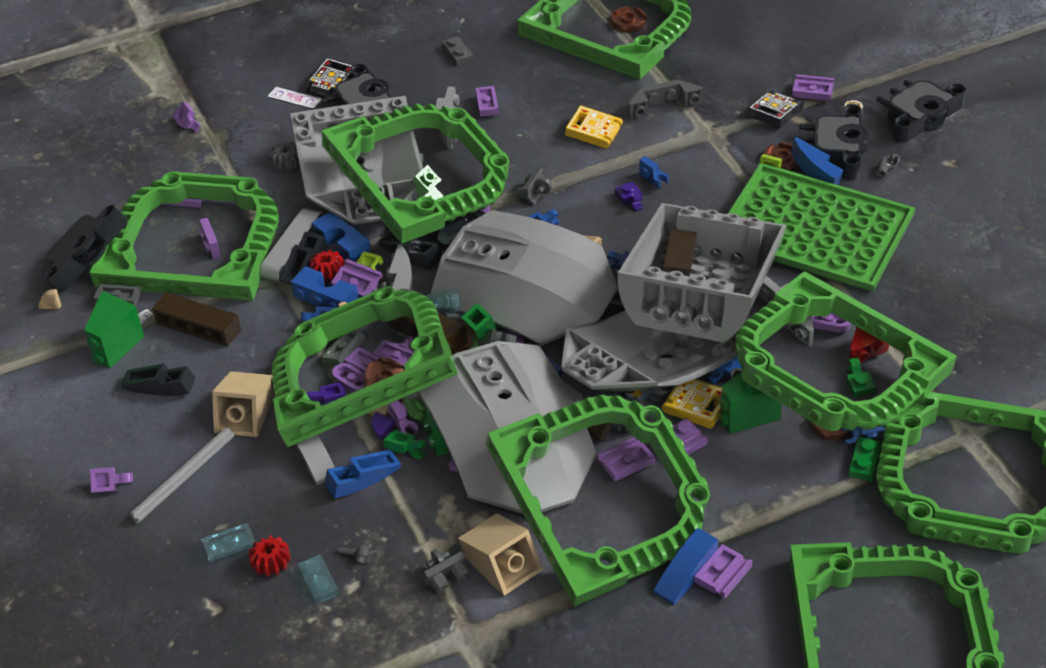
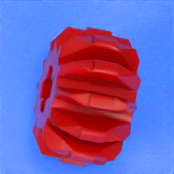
M330 249L328 252L322 250L320 254L314 253V257L310 258L309 268L322 272L325 283L326 281L332 282L341 266L343 267L345 264L342 256L338 252L332 253Z
M272 535L268 539L261 537L260 542H253L252 548L249 549L250 566L253 570H256L258 575L263 573L267 577L271 573L278 575L279 570H286L287 563H290L289 546L286 542H283L281 537L276 539Z

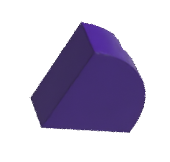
M376 412L372 418V427L376 437L383 440L395 427V420Z

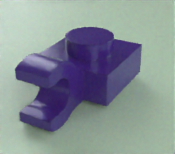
M633 182L615 187V195L624 205L630 203L635 211L643 209L640 203L643 200L642 192Z
M341 382L319 387L320 391L306 393L310 400L317 401L320 405L322 403L326 405L346 396Z

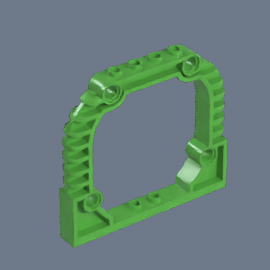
M540 0L517 20L518 35L640 80L664 57V51L687 31L691 23V10L686 0H645L660 5L662 12L670 16L650 35L638 36L634 39L633 43L617 45L613 49L556 29L561 25V15L578 0Z
M414 104L413 107L406 105L401 110H392L390 114L385 112L381 114V117L373 116L369 121L363 116L322 130V147L401 244L445 228V221L451 222L456 217L462 218L467 213L473 214L477 209H486L488 205L494 204L501 197L505 187V180L508 178L509 158L507 154L476 123V120L462 108L450 109L442 106L441 109H438L433 104H426V107L420 104ZM436 128L445 136L459 139L483 166L482 177L484 180L472 187L438 199L423 196L416 201L398 198L388 200L380 191L377 183L370 179L367 171L363 170L356 160L361 152L372 151L375 142L413 129Z
M168 172L163 175L162 179L151 182V187H142L137 190L136 195H131L128 198L121 212L128 219L126 226L107 245L103 256L93 264L90 271L95 287H99L100 284L140 287L141 291L167 292L170 294L253 301L262 279L260 276L261 264L268 255L272 239L278 227L279 214L277 206L268 194L259 188L258 182L254 178ZM187 198L236 202L237 206L241 209L256 212L243 248L233 251L230 255L231 261L215 270L212 277L137 271L134 264L137 257L133 244L145 218L152 210L163 203L177 204Z
M805 271L775 293L773 301L769 302L766 307L761 308L758 313L753 314L750 319H747L738 330L735 338V350L738 354V362L742 367V380L827 431H837L840 428L854 430L857 426L861 429L869 430L874 429L876 426L883 427L889 422L895 421L920 397L924 399L952 373L957 358L953 353ZM834 313L903 352L904 357L898 380L886 391L871 400L852 401L837 393H822L776 366L772 354L761 348L760 344L789 322L801 324L809 316H828Z
M384 287L299 324L294 330L295 334L287 339L286 345L280 348L272 363L271 375H273L272 382L275 392L273 402L278 431L287 447H290L457 375L458 372L433 302L419 292H408L406 290H394L393 287ZM402 316L415 320L419 336L411 342V348L414 353L404 364V371L323 406L317 401H310L305 390L300 389L298 374L304 360L321 351L329 341L377 320L391 321Z
M930 392L924 399L920 397L895 421L889 422L886 425L877 469V487L884 503L893 509L894 514L898 518L906 522V529L911 534L1015 554L1026 553L1031 545L1042 543L1046 540V506L1035 515L1015 513L1008 515L1004 519L939 508L937 503L931 498L913 494L903 480V466L908 445L917 444L921 439L922 429L935 423L937 416L1030 431L1031 439L1043 450L1041 463L1046 468V411Z
M598 395L572 403V405L549 412L544 416H541L540 413L489 432L487 435L486 446L573 607L623 586L631 578L671 562L696 529H702L703 511L710 498L707 481L698 473L694 459L686 453L684 443L674 433L671 421L668 418L666 419L662 411L656 406L649 405L643 407L634 400L630 402L621 396ZM614 423L627 426L637 440L652 446L678 490L675 498V507L681 520L666 533L620 552L608 546L599 548L595 554L580 551L573 547L562 551L552 532L549 518L543 516L538 498L532 496L523 479L532 458L546 456L551 442L593 425ZM534 441H540L542 444H537ZM691 497H696L700 501H695ZM600 561H608L611 565H604Z
M851 542L797 544L790 546L789 561L805 668H819L817 652H820L819 636H814V631H817L816 616L811 615L809 600H815L830 586L845 588L852 583L853 578L883 576L925 577L942 585L947 600L962 611L970 647L965 668L1004 667V655L1002 651L998 650L997 646L999 645V634L997 630L993 629L992 625L994 623L992 608L989 609L987 604L989 602L988 589L983 587L981 576L976 570L963 568L957 560L954 563L945 557L943 552L929 550L927 546L923 545L921 547H913L912 544H906L903 547H897V545H891L890 547L876 545L875 548L860 546V548L852 549Z

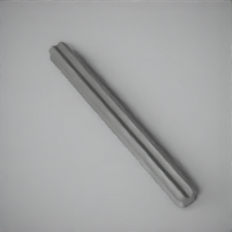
M224 428L130 513L131 519L136 523L142 521L234 437V433L229 428Z

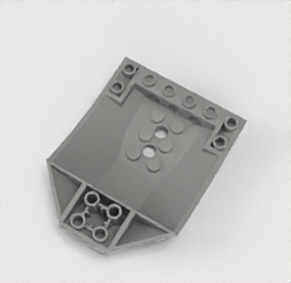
M406 96L290 113L307 199L353 225L382 220L322 147V130L363 116L369 121L373 116L381 117L382 113L387 112L390 114L394 109L401 110L403 106H408ZM413 130L375 142L372 151L360 153L358 158L364 160V163L360 165L361 168L367 171L370 179L377 183L380 191L388 200L394 198L410 200L416 192L414 177L423 170Z
M491 210L463 226L443 254L429 299L436 308L465 314L478 303L492 316L494 324L518 333L543 346L565 336L566 327L572 329L597 322L617 292L618 285L601 245L581 234L545 221ZM510 253L508 258L500 260L501 256Z
M625 310L605 320L572 329L566 327L561 367L564 372L593 390L624 392L674 386L709 373L738 355L735 350L737 332L725 342L703 339L635 325ZM663 355H671V356H672V358H662V359H661V357H662Z
M496 341L454 354L453 359L458 374L418 391L444 439L467 492V498L523 514L486 446L487 435L489 432L540 413L541 416H544L549 412L572 405L574 401L539 345ZM501 393H505L507 395H511V397L508 399H501L498 397V395ZM587 428L551 442L546 456L532 458L523 479L532 496L538 498L541 512L575 501L596 458V451ZM534 441L537 444H542L540 441Z

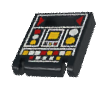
M326 57L305 82L304 91H310V93L322 97L334 94L335 86L339 82L351 78L350 68L353 65Z
M769 89L748 106L747 116L781 128L803 109L804 102H797L795 98L778 92L774 93L773 90Z

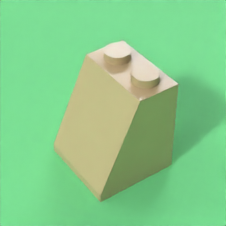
M230 371L212 391L214 433L219 434L224 428H229L234 435L258 437L274 397L273 375Z
M497 513L458 538L466 559L504 596L543 570L529 530Z

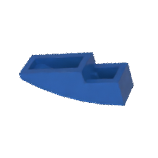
M796 137L790 153L798 166L809 177L839 185L843 169L829 162L830 155Z
M391 450L349 458V463L346 466L327 469L324 484L335 499L363 490L381 481L401 467V463Z
M697 528L665 570L654 589V594L675 605L695 583L694 576L717 551L718 539Z

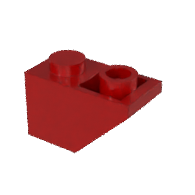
M856 326L850 347L849 359L858 357L860 363L867 359L889 351L887 343Z

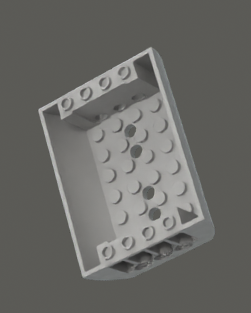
M662 203L618 271V288L626 312L633 323L638 326L719 342L727 341L745 322L782 243L787 225L761 221L756 217H739L734 213L722 214L715 210H699L694 206L683 207ZM671 229L697 232L695 245H698L701 249H694L690 277L684 276L679 271L663 272L659 268L665 238L670 236ZM714 248L719 249L722 253L716 252ZM734 252L740 253L743 257L737 256Z

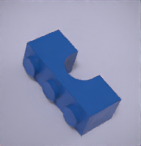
M329 212L312 222L313 233L324 236L328 243L327 247L337 243L338 253L342 256L344 262L348 259L357 263L363 251L371 253L369 239L334 213Z
M306 266L291 281L293 296L316 307H339L338 304L341 302L349 303L359 298L357 286L339 280L335 285L325 287L323 273Z

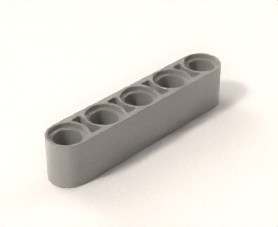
M307 208L301 209L262 262L260 267V276L262 278L280 282L278 279L294 245L300 244L305 232L313 233L312 222L324 216V213Z

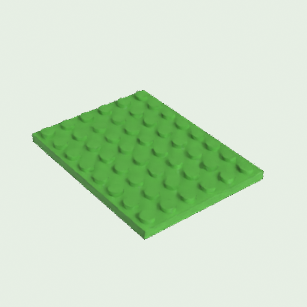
M760 163L729 213L737 214L739 217H756L761 221L787 225L782 243L773 261L874 292L915 214V208Z

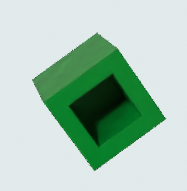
M478 303L461 317L466 330L477 340L485 338L488 329L493 330L496 328L492 316Z

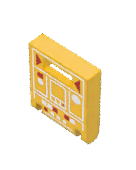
M580 105L567 125L565 135L602 148H608L620 130L623 121L621 118Z
M697 379L675 385L666 402L663 403L662 411L681 419L687 418L692 423L712 429L719 419V413L721 412L719 397L722 396V388ZM714 398L713 405L716 408L713 412L707 411L708 405Z

